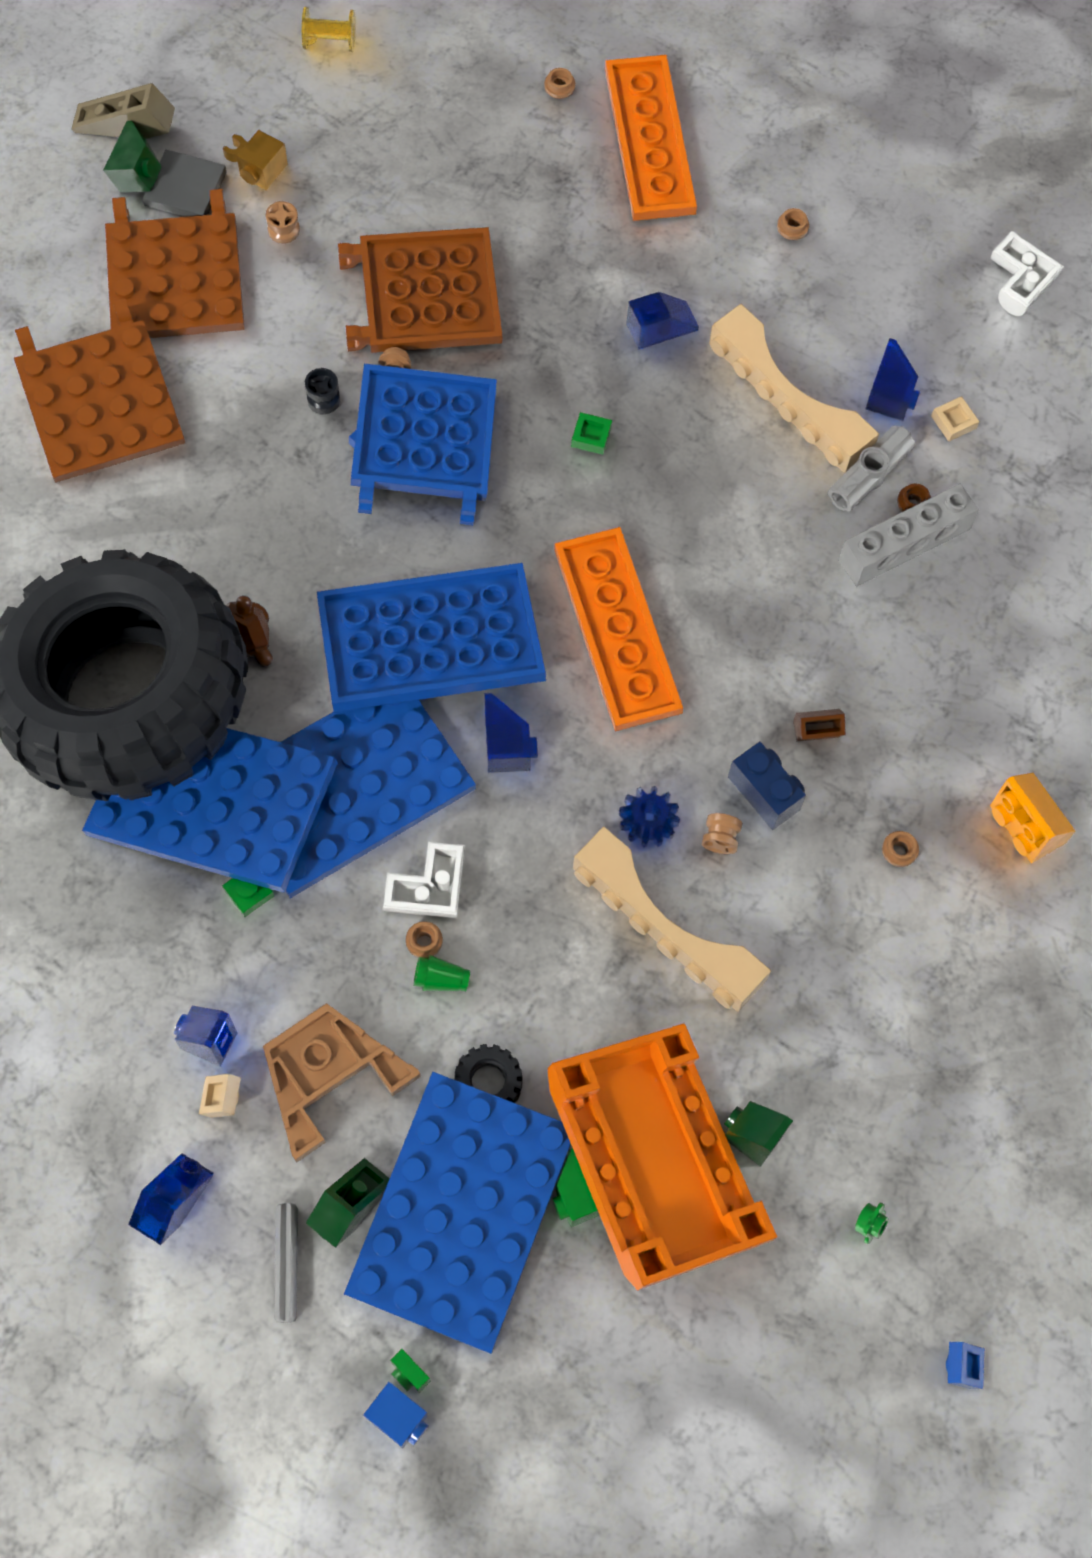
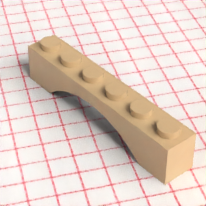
M742 304L735 307L712 325L709 344L714 353L726 359L733 366L734 371L739 377L749 381L762 399L771 402L778 409L784 420L794 424L801 431L802 436L807 442L817 446L831 465L837 466L846 473L859 460L862 451L872 447L877 442L879 433L856 411L839 409L821 403L804 394L788 381L778 369L769 353L765 340L764 324Z
M604 826L574 856L573 869L577 879L587 887H591V885L602 894V900L614 911L620 909L630 918L629 923L637 932L642 935L649 934L658 942L656 944L657 948L669 959L675 957L685 966L684 970L687 975L696 983L701 984L704 982L714 991L712 993L714 998L725 1008L729 1009L732 1007L739 1012L767 981L771 970L744 946L724 945L704 940L684 931L667 919L652 903L641 886L634 868L631 849Z

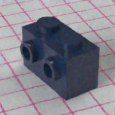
M761 741L738 756L731 763L728 778L772 830L801 810L806 797L804 786L796 776H790L785 771L777 753L770 748L767 749Z

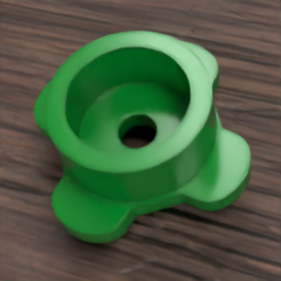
M881 1202L877 1207L870 1203L866 1204L857 1219L855 1231L865 1237L864 1243L869 1244L873 1237L879 1239L887 1227L889 1218L885 1216V1204Z

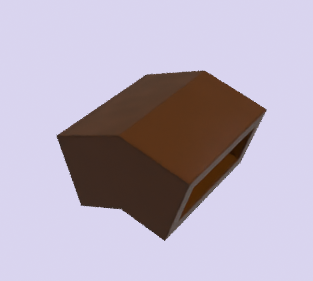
M841 709L795 714L793 725L796 742L839 738L846 735L845 713ZM833 722L834 728L806 731L805 724Z

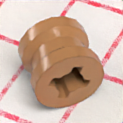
M284 201L275 202L270 205L265 214L270 238L282 244L294 241L300 232L296 208L291 203Z
M723 813L708 815L706 825L709 829L708 833L703 836L702 846L709 851L719 854L736 853L738 848L736 836L741 832L742 821L734 816Z

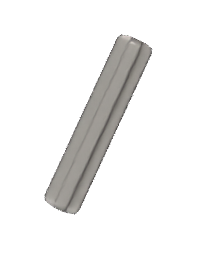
M282 1203L276 1206L274 1318L279 1323H291L297 1319L298 1208L296 1204Z

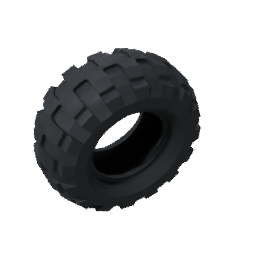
M126 549L105 550L101 560L88 562L82 556L61 563L63 572L48 581L41 575L23 589L24 601L17 608L7 606L0 618V738L14 760L18 761L30 776L50 788L59 790L61 787L68 791L70 795L79 798L108 801L111 795H119L125 800H134L152 796L153 787L168 781L175 787L193 776L192 767L203 757L211 760L224 745L228 735L226 728L228 725L236 723L245 698L246 687L243 683V678L247 677L249 668L247 652L230 608L224 604L218 591L203 577L193 571L189 573L182 565L175 561L146 552L142 558H138L132 552H127ZM135 642L150 643L166 649L162 667L156 678L146 689L132 699L116 706L96 709L78 707L68 703L69 693L76 676L86 663L101 652L117 645Z

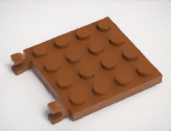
M222 189L209 190L212 215L130 221L125 197L112 198L115 223L105 224L111 329L121 327L113 301L126 298L133 322L144 320L150 338L245 330L235 213H226Z
M489 227L360 236V244L338 243L340 270L351 269L362 262L368 326L346 325L348 352L359 351L366 345H370L371 353L384 352L391 347H398L403 350L502 344V328Z
M126 298L113 301L121 327L37 351L28 326L15 330L23 355L14 357V361L55 483L186 444L144 320L133 322Z

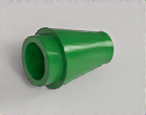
M428 955V958L419 956L413 986L422 987V991L466 992L470 970L463 969V967L432 955Z

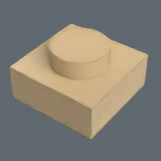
M962 396L935 408L931 415L948 442L977 429L980 422Z
M231 1074L205 1077L199 1114L210 1118L233 1116L239 1100L238 1091L241 1077Z

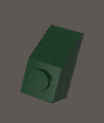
M126 121L103 171L120 192H150L162 166L149 143L132 121Z
M750 1101L744 1110L737 1106L724 1123L729 1128L725 1136L731 1145L761 1167L782 1139L793 1120L786 1115Z
M362 1159L324 1191L307 1219L306 1224L336 1248L358 1228L381 1200L390 1178L367 1159Z

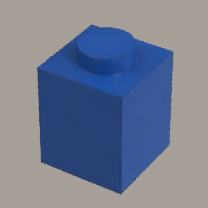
M389 1381L363 1414L369 1422L402 1449L408 1442L414 1446L429 1427L424 1422L428 1416L427 1412Z

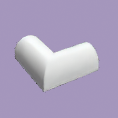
M1013 231L993 250L991 255L992 261L1013 274L1000 289L998 299L1003 309L1015 316L1023 315L1064 268L1059 262Z
M428 842L424 876L387 873L383 911L457 918L465 845Z

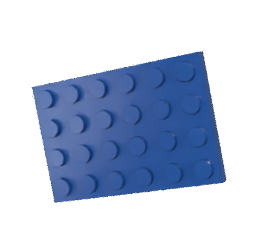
M523 563L317 591L333 712L546 681V671Z
M419 700L332 712L281 741V743L333 756L338 762L285 892L289 898L296 896L476 789L475 782Z
M226 728L228 735L224 745L211 760L203 757L192 767L193 776L175 787L170 781L153 787L152 796L125 800L119 795H111L108 801L95 800L82 831L86 836L285 893L338 762L335 757Z
M432 1071L344 1295L492 1354L571 1146L562 1121Z

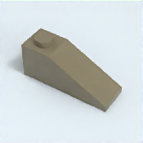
M153 83L79 103L71 129L75 133L119 137L126 121H132L144 138L149 139L169 133L175 107Z

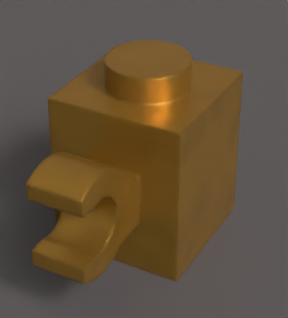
M259 129L248 142L242 136L234 134L232 136L233 145L238 148L230 149L224 146V157L230 162H238L240 176L247 183L267 190L288 165L285 143Z

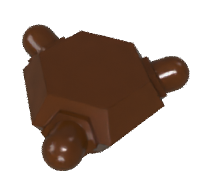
M242 595L237 598L236 602H229L226 606L230 608L238 625L239 632L246 646L247 657H255L261 666H269L273 661L272 654L268 649L269 615L263 606L252 602L248 596Z

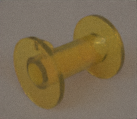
M303 8V49H308V46L315 44L317 39L348 41L349 52H354L356 38L355 10H350L349 21L310 19L309 8Z

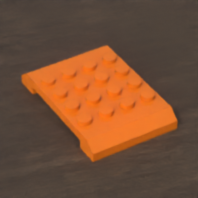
M685 1023L552 1063L547 1068L549 1090L622 1272L637 1291L769 1243L777 1238L763 1202L754 1203L696 1069L694 1062L700 1057Z

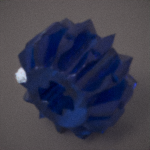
M640 786L636 790V797L630 794L626 795L624 799L626 806L619 808L618 815L623 818L620 822L621 831H630L628 834L630 842L635 841L638 837L641 838V846L643 848L647 847L649 840H653L657 847L662 845L663 837L671 840L675 833L673 828L678 827L680 823V818L675 815L679 810L678 803H668L671 797L669 791L661 796L657 795L658 789L656 786L651 788L649 794H646L645 790ZM645 814H653V821L646 820Z

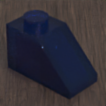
M656 292L628 301L626 325L638 350L699 330V326L685 300L662 292Z
M889 338L865 409L903 421L907 409H915L920 391L914 389L918 375L895 339Z
M484 693L488 773L531 771V758H538L537 737H530L529 724L495 695Z
M192 1006L187 1015L182 1014L174 1029V1035H176L175 1041L181 1050L221 1067L237 1035V1030L229 1013L222 1010Z

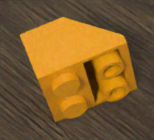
M1034 773L1015 775L1006 779L990 804L996 822L1002 827L1005 826L1013 837V844L1016 850L1022 856H1026L1031 864L1066 844L1075 833L1073 826Z

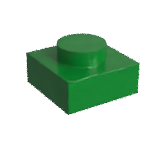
M580 412L572 436L571 447L603 455L611 431L612 420Z
M234 878L222 885L223 890L244 918L274 897L273 891L269 888Z
M403 1349L390 1360L396 1368L391 1375L407 1392L413 1386L420 1393L431 1382L427 1374Z

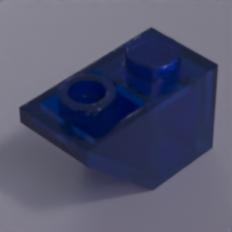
M181 1153L142 1189L128 1225L161 1245L181 1226L212 1179L214 1172L202 1166L198 1161Z

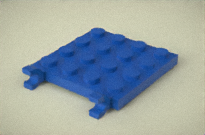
M364 363L350 486L360 487L358 513L372 514L374 488L462 498L460 524L473 526L476 500L486 501L497 379Z

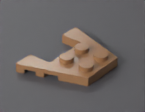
M327 1003L263 1046L291 1153L296 1163L326 1143L305 1112L307 1107L369 1065L372 1066L392 1096L421 1077L417 1068L403 1061L395 1055V1052L374 1040L362 1028Z

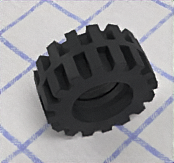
M483 1044L478 1049L471 1048L466 1056L463 1055L460 1058L459 1064L455 1069L454 1080L474 1087L472 1078L475 1072L481 1067L493 1066L503 1073L505 1079L503 1088L494 1095L513 1103L518 1101L523 1082L522 1070L516 1057L513 1058L509 1050H502L499 1045L493 1044V1047H487V1044Z

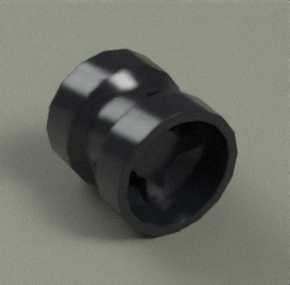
M316 368L310 371L304 381L308 406L317 414L323 415L334 412L340 404L337 376L326 368Z

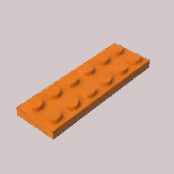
M667 55L605 60V74L633 221L696 215L697 204Z
M617 527L555 543L554 551L614 730L619 731L682 714L683 705L621 528Z

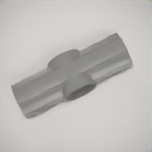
M893 425L872 447L864 449L860 454L859 460L828 490L827 495L831 498L833 505L841 511L846 510L850 512L871 490L880 487L885 476L914 448L916 442L913 440L911 432L903 426L897 427ZM868 466H869V467H873V468H875L876 470H871V469H869V468H867V467H868Z

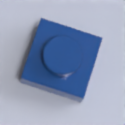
M949 1342V1355L946 1360L948 1383L968 1389H983L985 1348L965 1342Z

